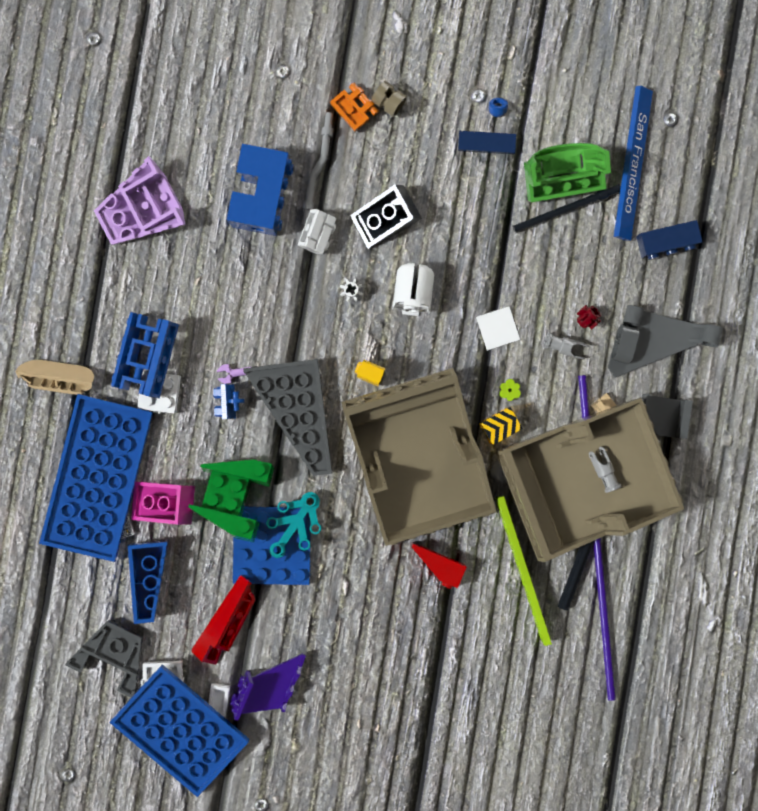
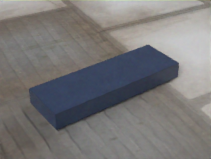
M459 131L458 151L515 154L516 134Z

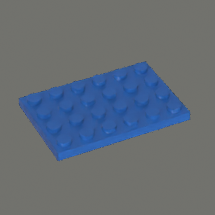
M163 664L109 722L196 797L207 788L249 743L247 736Z

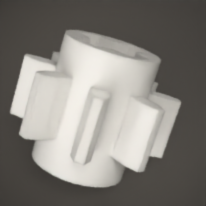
M346 279V285H340V288L344 290L340 296L346 295L347 302L350 299H354L357 302L356 297L363 295L358 290L362 288V284L357 285L356 279L353 282H349ZM349 286L356 288L354 290L355 294L347 293Z

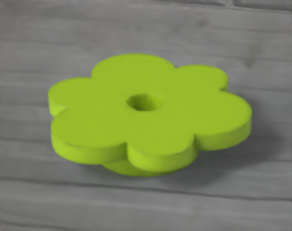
M508 379L500 385L502 389L499 393L500 397L507 398L508 401L520 397L521 392L518 390L520 385L515 383L513 379Z

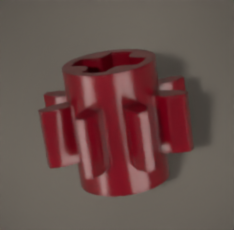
M585 305L577 312L579 316L577 317V322L582 328L590 327L592 330L601 322L599 319L601 313L594 306L588 308Z

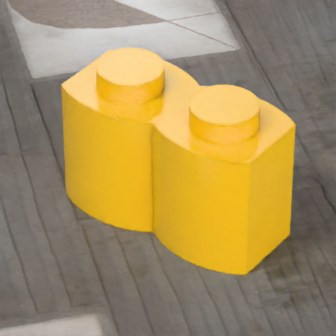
M365 359L363 362H358L355 369L358 379L377 387L385 372L384 367Z

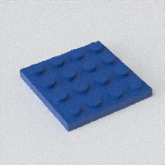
M244 506L242 517L257 520L259 527L254 543L233 537V584L236 583L239 576H244L251 584L310 585L311 521L309 513L304 517V524L310 548L306 551L299 548L300 539L297 528L285 545L286 552L284 556L275 558L270 554V547L272 544L279 542L290 524L270 529L266 524L268 518L296 515L301 508L289 509L286 513H281L277 507ZM280 507V509L284 511L287 507ZM274 519L270 520L269 525L274 527L276 521ZM302 541L301 547L307 548L308 542ZM276 546L274 548V553L279 554L281 552V548L279 546Z

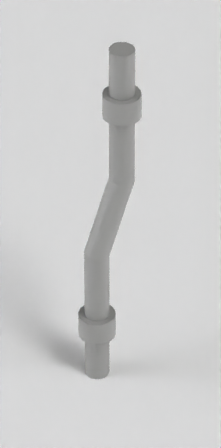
M330 112L326 113L325 124L322 127L321 136H323L320 158L308 178L306 198L302 206V210H304L302 225H305L310 209H314L315 181L328 159L330 138L333 135V113Z

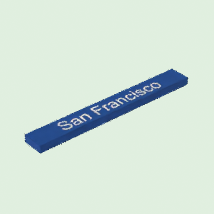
M641 85L635 88L614 237L624 241H631L653 95L652 90Z

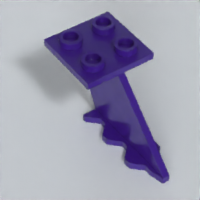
M300 654L253 677H251L250 671L246 670L245 675L239 679V690L237 694H233L230 703L234 719L238 721L241 714L273 709H281L282 712H285L287 702L293 694L294 685L300 677L306 655Z

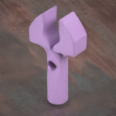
M229 364L222 365L217 370V372L226 371L230 373L226 378H218L219 381L225 384L232 383L234 377L246 375L243 372V368L231 369Z

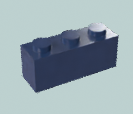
M697 220L643 232L636 236L641 258L648 257V260L659 258V254L666 253L667 256L677 254L678 250L684 248L685 251L697 249V245L702 243Z

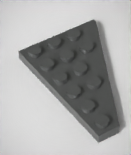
M318 359L243 368L244 374H246L262 401L270 410L291 444L295 447L313 476L332 474Z

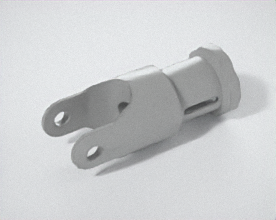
M548 332L543 348H551L567 356L585 359L584 357L572 354L571 348L577 344L589 347V345L567 337L560 338Z
M599 447L602 464L598 461L594 452L590 451L589 457L598 477L602 479L606 488L604 490L605 493L620 488L621 483H618L614 475L615 470L606 450L603 447Z

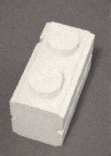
M310 209L298 246L315 254H324L329 248V237L336 229V218L318 209Z

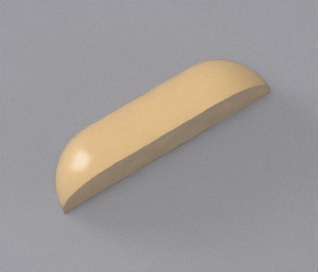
M46 360L27 361L21 364L15 371L17 377H21L29 383L28 386L31 388L74 395H82L85 391L91 389L94 382V374L87 367Z

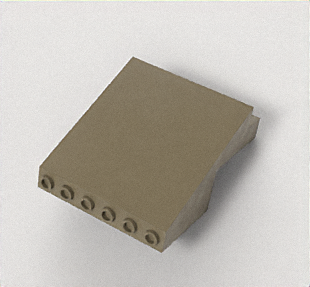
M453 368L341 402L385 546L395 545L407 539H414L420 535L434 533L437 530L450 528L463 522H470L473 519L489 516L496 512L482 454L473 438L458 378Z
M642 398L630 400L516 442L496 452L537 560L541 562L549 561L606 535L625 536L684 509L683 499L677 491L676 481L670 473L668 461L663 455L661 443L656 437L653 422L649 419L647 407ZM599 447H603L606 450L615 470L614 475L618 483H621L620 488L605 493L604 490L606 488L602 479L598 477L589 457V452H594L598 461L602 464Z

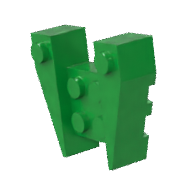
M257 460L201 464L200 467L204 472L211 473L202 507L189 504V508L231 536L254 543L259 523L257 520L242 517L251 483L270 487L274 472L273 465Z

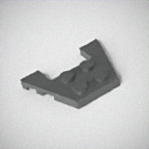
M108 620L65 665L81 673L90 655L125 672L117 691L132 697L136 693L143 636Z

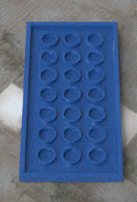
M77 394L39 544L112 562L116 561L153 412Z

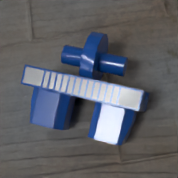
M220 384V387L213 389L214 398H221V406H215L214 416L222 417V419H236L239 403H245L244 399H239V392H235V384Z

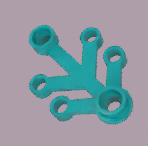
M307 492L302 496L301 500L281 501L278 503L277 508L281 513H286L289 509H301L296 515L268 518L266 524L270 529L290 524L279 542L271 545L270 554L273 557L281 558L286 552L285 545L297 528L300 539L299 548L304 551L310 548L304 517L309 513L311 521L310 532L312 534L320 533L321 526L318 523L316 514L320 499L316 493ZM308 498H312L314 500V503L312 505L307 504L306 501ZM282 503L287 505V509L284 511L280 509ZM272 519L276 521L274 527L269 525V521ZM313 525L319 526L318 532L312 531ZM302 541L308 542L307 548L301 547ZM276 546H279L281 548V552L279 554L274 553V548Z

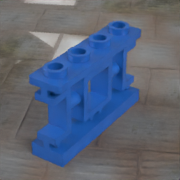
M130 312L125 334L122 338L120 353L117 357L115 372L112 376L111 386L129 391L131 382L141 384L138 394L160 399L179 324L158 319L156 328L146 326L148 316ZM141 329L146 330L143 341L138 340ZM153 332L159 333L156 344L151 343ZM141 345L150 347L146 365L136 363ZM131 366L136 367L133 378L128 377ZM144 369L149 370L146 381L141 380Z

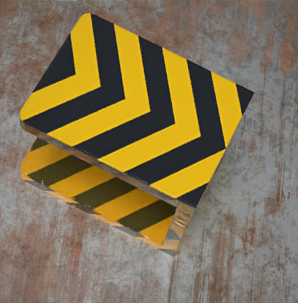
M507 407L479 423L487 440L493 445L523 429L511 407Z

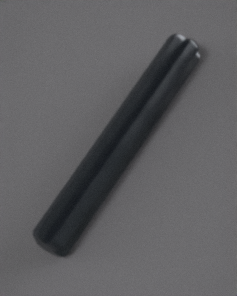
M594 541L579 547L558 603L560 609H569Z

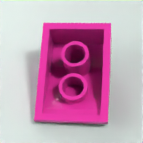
M136 482L131 520L192 525L193 511L189 508V504L194 505L195 486Z

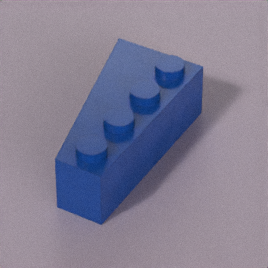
M169 540L132 543L128 545L134 624L154 622L156 619Z

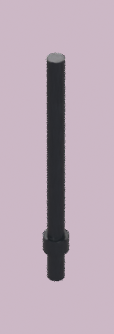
M618 184L608 189L598 190L595 194L513 225V230L516 233L598 200H606L609 198L608 196L619 193L621 186Z

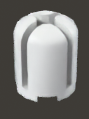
M415 263L401 265L397 270L392 305L393 311L394 308L402 310V314L419 316V312L428 311L429 315L431 312L434 272L428 266L419 264L415 299H411Z

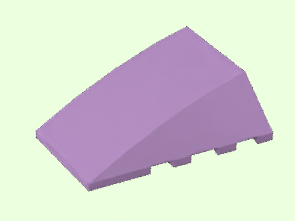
M150 156L144 160V163L132 172V175L125 182L123 181L118 186L119 188L113 194L111 193L94 210L111 245L185 225L183 208L167 177Z

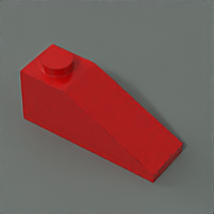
M412 542V549L442 582L441 585L449 589L459 587L467 568L465 564Z

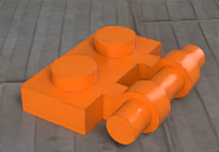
M353 82L349 86L352 91L350 95L343 90L330 101V104L351 129L356 132L369 121V117L366 115L367 112L370 111L375 116L379 113V110L375 107L376 104L364 94L365 91ZM356 99H359L364 104L361 108L355 102Z

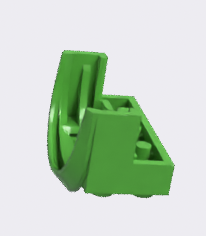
M569 143L547 147L535 152L528 161L524 162L528 201L536 202L606 189L605 174L611 173L609 151L595 144ZM580 154L583 157V168H581ZM571 172H577V173H574V174H568V175H563V176H557V177H551V178H549L550 176H554V175L565 174V173H571Z

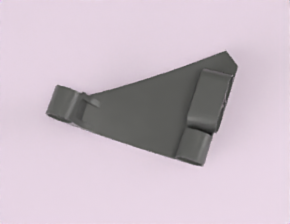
M627 305L623 323L617 330L608 369L616 378L699 344L718 348L723 328L716 325L681 321L646 312L638 306Z

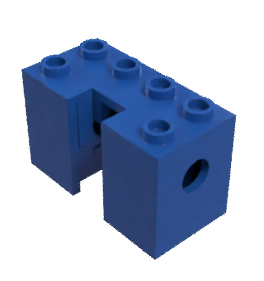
M242 143L236 172L242 174V182L257 184L255 196L232 191L227 221L232 228L277 236V231H281V212L285 199L283 194L284 190H287L289 175L292 176L294 168L288 152Z

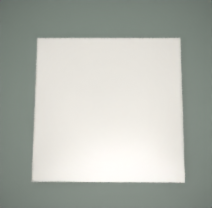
M510 307L476 317L487 350L520 340Z

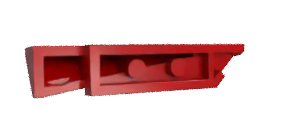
M239 576L191 651L201 662L216 665L221 651L229 652L255 602V597L250 589L251 582L244 576Z

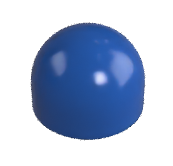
M502 98L490 100L489 112L492 116L502 117L506 114L508 109V102ZM500 103L502 106H496L494 104Z

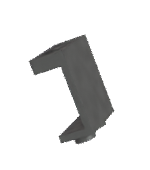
M642 394V401L646 404L647 414L653 422L655 434L687 439L693 401Z

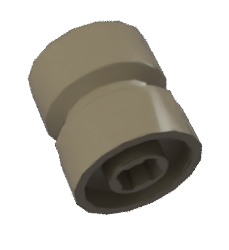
M385 80L377 88L371 101L378 107H384V111L394 117L404 105L407 96L399 90L395 91L394 86Z

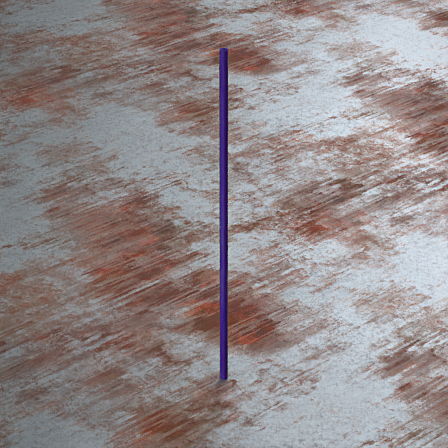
M586 375L578 376L582 418L590 416ZM601 538L594 540L593 544L607 697L608 701H614L616 699Z

